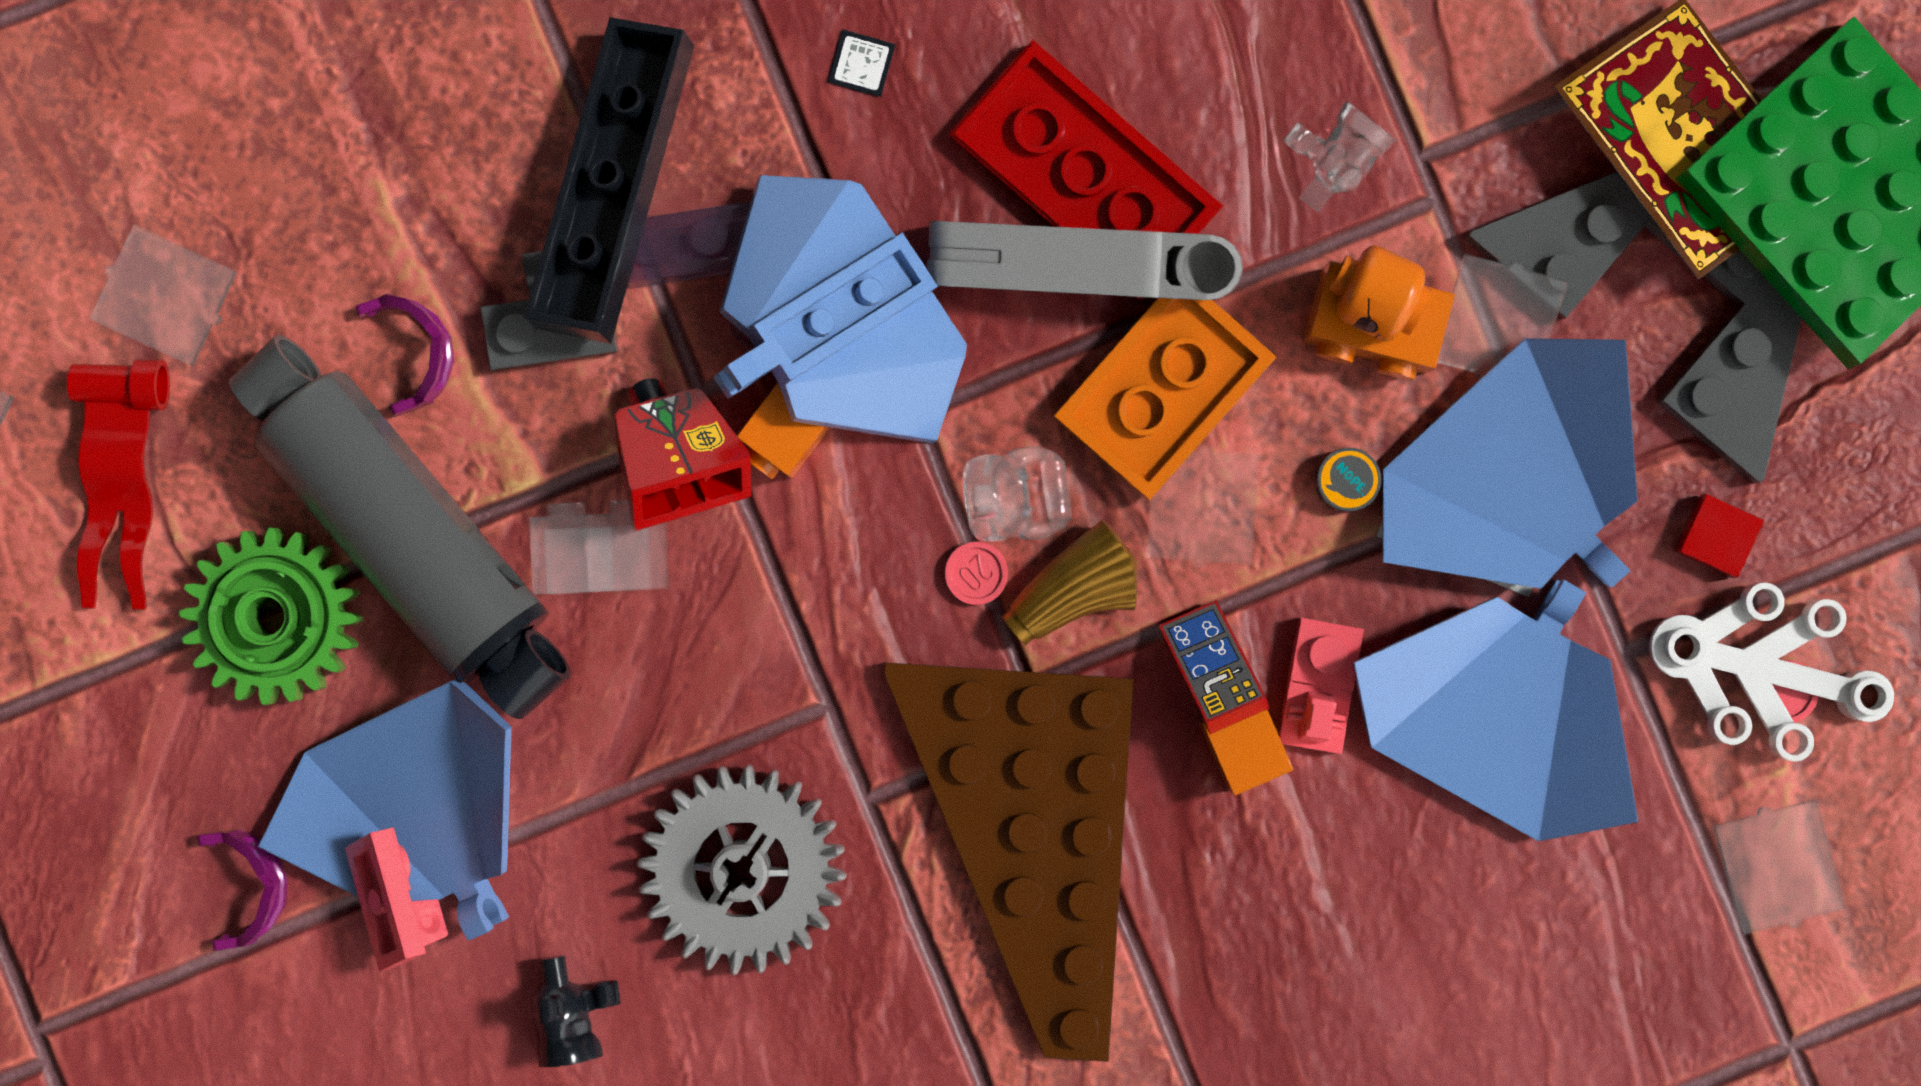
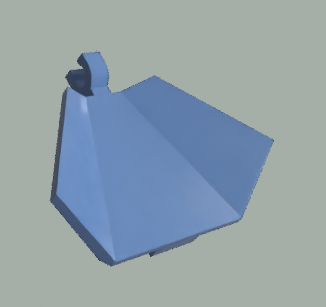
M761 175L757 179L719 311L720 314L749 337L755 348L728 364L713 377L727 399L771 371L779 382L791 421L932 444L938 439L965 360L967 343L932 292L938 286L904 234L901 233L895 236L862 184L850 180Z
M1524 338L1383 468L1382 554L1384 563L1542 589L1572 555L1576 554L1604 585L1612 588L1630 572V569L1601 542L1596 534L1638 501L1626 340Z
M1554 579L1533 619L1499 597H1493L1352 662L1370 747L1537 841L1639 822L1611 660L1560 634L1564 625L1574 615L1587 593L1566 580L1559 581Z
M456 679L445 683L304 752L258 847L358 897L345 847L371 832L394 827L398 844L405 849L410 862V876L408 880L411 887L409 891L411 901L440 900L454 893L459 902L457 918L467 940L469 941L488 933L494 928V925L503 922L509 917L488 878L502 875L507 871L512 727L466 683H460Z

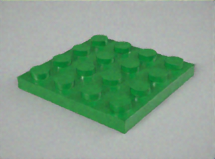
M1852 17L1676 177L1848 370L1862 364L1921 306V90L1855 17Z

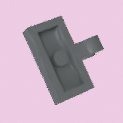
M542 251L522 254L525 278L530 293ZM528 300L481 307L490 370L493 371L619 352L616 329L611 344L536 329L524 318Z

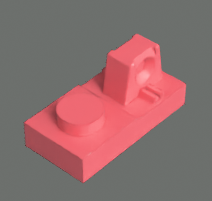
M1298 618L1278 735L1282 744L1342 754L1355 684L1352 662L1359 659L1364 629Z
M394 827L371 832L345 847L379 971L401 966L426 954L425 946L448 936L438 899L411 901L409 894L411 887L408 880L410 876V862L405 849L398 844Z

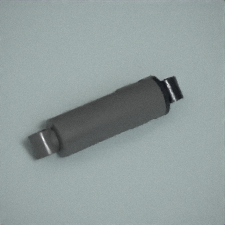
M276 335L229 379L231 390L238 401L252 415L262 421V424L255 433L254 443L256 448L452 680L456 679L460 683L464 682L467 684L479 676L485 692L501 710L511 717L523 719L570 678V667L563 655L549 639L535 631L547 618L549 611L347 374L333 371L322 375L312 358L300 346L285 336Z

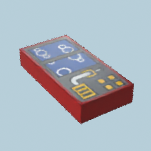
M1217 600L1158 625L1162 638L1209 734L1270 709L1266 695Z

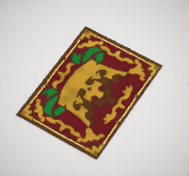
M1678 0L1554 85V87L1696 277L1700 279L1738 252L1740 248L1718 226L1676 177L1754 107L1761 98L1686 0Z

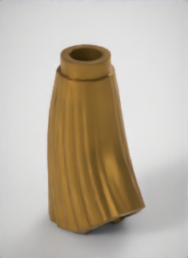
M1101 520L1049 563L1023 589L1010 605L1011 609L1002 615V618L1024 645H1027L1035 638L1038 640L1080 617L1097 611L1135 610L1138 561L1113 529L1105 521Z

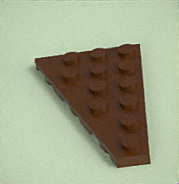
M886 662V680L1044 1057L1109 1062L1133 678Z

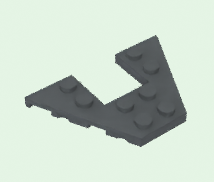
M1619 172L1478 228L1469 233L1465 238L1467 242L1559 320L1565 319L1643 227L1684 261ZM1739 250L1703 276L1738 307L1660 397L1657 403L1748 481L1756 484L1761 483L1765 478L1802 318L1744 253Z

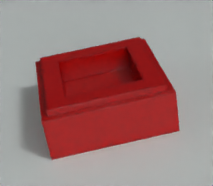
M1701 494L1674 552L1730 578H1739L1765 520L1711 495Z

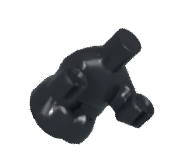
M565 955L540 959L543 984L536 992L531 1004L533 1021L539 1038V1067L567 1066L602 1057L603 1049L600 1040L592 1032L589 1012L621 1004L617 980L599 982L594 984L593 987L581 986L569 981Z

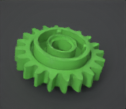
M268 528L263 545L259 536L254 531L241 532V551L230 542H219L216 544L218 554L222 559L221 565L209 560L198 561L197 566L202 574L207 577L206 584H185L184 589L190 595L199 599V605L180 610L179 616L187 620L197 621L198 629L185 635L182 641L183 644L204 645V652L196 658L193 665L195 668L218 666V670L214 674L211 683L213 687H225L236 679L235 699L239 701L249 699L258 687L262 705L275 704L281 687L287 700L294 702L303 698L302 681L314 691L323 690L327 687L325 677L321 672L322 667L335 673L343 672L346 669L344 662L336 655V649L358 647L359 643L344 633V627L363 622V616L355 612L346 611L344 605L346 602L357 598L361 593L359 589L339 588L338 582L345 577L350 569L348 565L339 564L328 568L325 567V563L331 554V547L319 545L307 554L308 534L295 532L285 546V537L282 529ZM271 598L276 600L284 611V622L281 628L274 634L266 631L260 622V610L264 603Z

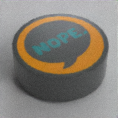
M1342 448L1328 454L1320 462L1315 473V487L1320 499L1330 508L1341 512L1356 511L1368 506L1378 495L1381 486V473L1376 461L1368 453L1356 448Z

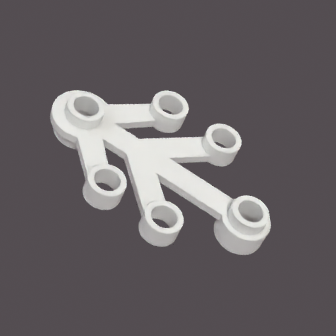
M1753 583L1748 585L1742 591L1739 599L1703 620L1689 615H1675L1664 619L1656 626L1649 642V651L1654 664L1661 672L1670 677L1686 679L1708 717L1707 727L1710 735L1720 743L1737 745L1744 742L1752 731V721L1745 710L1729 705L1711 668L1735 674L1770 734L1769 746L1771 751L1778 758L1784 760L1801 761L1807 758L1813 750L1814 737L1806 726L1794 723L1773 685L1836 701L1838 709L1842 714L1857 721H1877L1886 716L1892 708L1894 702L1892 685L1885 676L1878 672L1855 670L1847 673L1845 676H1840L1779 659L1815 637H1834L1844 629L1846 624L1845 610L1834 600L1816 599L1809 602L1803 608L1801 615L1742 649L1717 642L1750 620L1770 621L1781 614L1784 608V596L1781 590L1771 583ZM1759 590L1766 591L1771 599L1769 610L1763 614L1758 613L1754 609L1752 602L1754 595ZM1822 606L1828 608L1832 614V623L1825 630L1819 629L1814 619L1816 611ZM1682 635L1690 637L1694 645L1692 654L1686 659L1678 657L1674 649L1676 640ZM1871 684L1878 692V700L1874 706L1866 708L1861 702L1860 695L1863 688ZM1732 713L1738 719L1739 728L1733 736L1726 737L1720 729V722L1726 714ZM1795 730L1800 737V746L1795 752L1789 754L1783 748L1782 739L1788 731Z

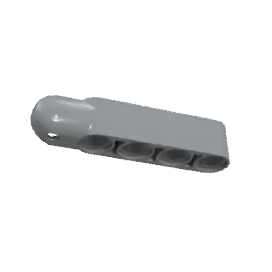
M929 221L928 247H930V259H927V270L937 286L1213 300L1223 298L1233 292L1239 284L1243 273L1242 256L1236 246L1226 238L1209 234Z

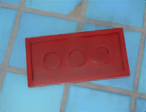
M1033 39L949 134V138L1050 227L1200 234L1223 207L1220 202ZM1130 296V297H1132L1138 304H1139V302L1144 298V297Z

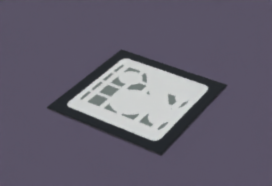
M843 29L828 83L881 97L896 44Z

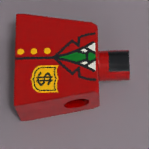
M654 378L641 380L630 388L627 398L631 406L620 408L614 414L618 459L631 523L635 531L751 497L750 454L703 390L691 388L668 395L663 383Z

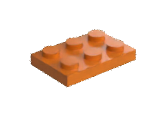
M1158 298L1053 418L1147 501H1150L1276 359V356L1213 300Z

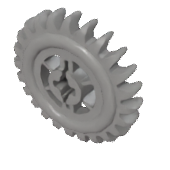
M747 764L744 767L739 782H734L729 770L725 766H720L717 771L716 787H712L702 775L697 774L693 777L696 797L692 798L680 789L672 790L671 797L678 812L674 813L665 809H656L653 815L665 828V831L646 832L642 835L643 842L655 848L657 854L640 858L636 865L639 868L655 872L656 877L643 883L638 888V892L640 894L659 895L660 901L647 912L646 916L648 919L663 916L670 917L671 921L661 935L663 941H667L681 933L687 936L681 951L682 958L689 957L700 946L706 948L704 965L706 970L712 969L721 954H725L728 956L730 973L732 975L738 974L745 956L751 957L756 971L762 974L767 966V954L769 951H772L782 964L788 965L791 960L788 942L792 940L803 949L810 950L813 942L806 926L811 925L821 930H828L830 927L829 920L821 912L819 906L837 907L842 902L836 893L826 887L828 883L843 881L847 877L844 870L828 865L829 860L844 853L845 847L841 844L825 843L823 839L836 827L837 823L834 820L814 821L813 816L822 804L820 798H815L803 805L797 802L802 789L801 781L794 782L784 792L778 790L779 772L776 769H773L768 774L762 784H758L754 768L751 764ZM730 823H753L757 827L749 839L733 841L726 825ZM718 829L724 848L714 857L712 863L696 862L703 841L714 830ZM762 833L767 836L751 859L753 864L749 872L757 878L756 881L745 878L739 885L735 884L721 904L718 902V899L731 882L729 877L733 870L730 865L725 863L728 859L736 863L743 855L747 856ZM776 838L781 842L788 858V867L771 866V859L767 851ZM696 870L710 872V880L715 890L709 899L702 892L696 877ZM788 876V881L782 895L769 908H766L759 893L767 884L769 877ZM747 900H751L758 911L755 914H731L727 912L733 902H745Z

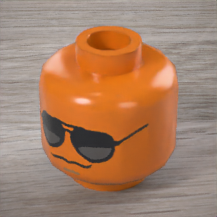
M1376 245L1366 248L1358 260L1346 255L1329 288V291L1339 295L1336 315L1342 322L1386 342L1393 340L1400 332L1408 336L1412 333L1432 293V289L1424 286L1425 271L1420 265Z

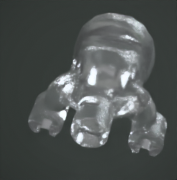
M1347 100L1338 113L1337 126L1331 131L1326 140L1313 134L1298 122L1284 139V143L1299 155L1303 156L1305 154L1311 160L1316 175L1299 198L1319 213L1334 193L1339 194L1355 190L1361 181L1367 177L1378 157L1387 152L1397 140Z

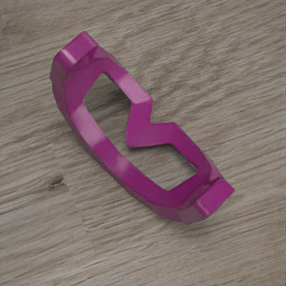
M387 293L379 298L356 305L358 317L362 318L374 316L376 313L387 309L407 311L431 336L429 370L420 389L413 397L406 400L401 399L397 403L390 405L393 416H401L434 403L433 400L440 395L447 385L454 364L452 337L440 317L416 301Z
M242 829L197 835L199 846L208 845L212 847L217 843H225L233 847L247 858L257 877L264 884L255 920L241 935H223L212 940L213 951L246 947L256 943L257 939L264 936L275 925L286 905L288 879L280 858L258 847L262 839L243 832Z

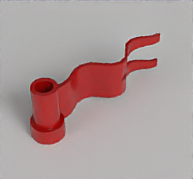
M136 359L132 365L72 364L67 375L68 396L72 402H85L84 426L78 457L79 474L88 501L87 524L77 554V577L81 593V607L96 608L97 573L100 556L115 525L118 511H123L124 526L120 543L122 574L130 595L132 609L146 610L147 601L142 563L145 544L152 526L153 499L145 475V446L150 425V410L162 411L168 404L170 394L169 369L164 360Z

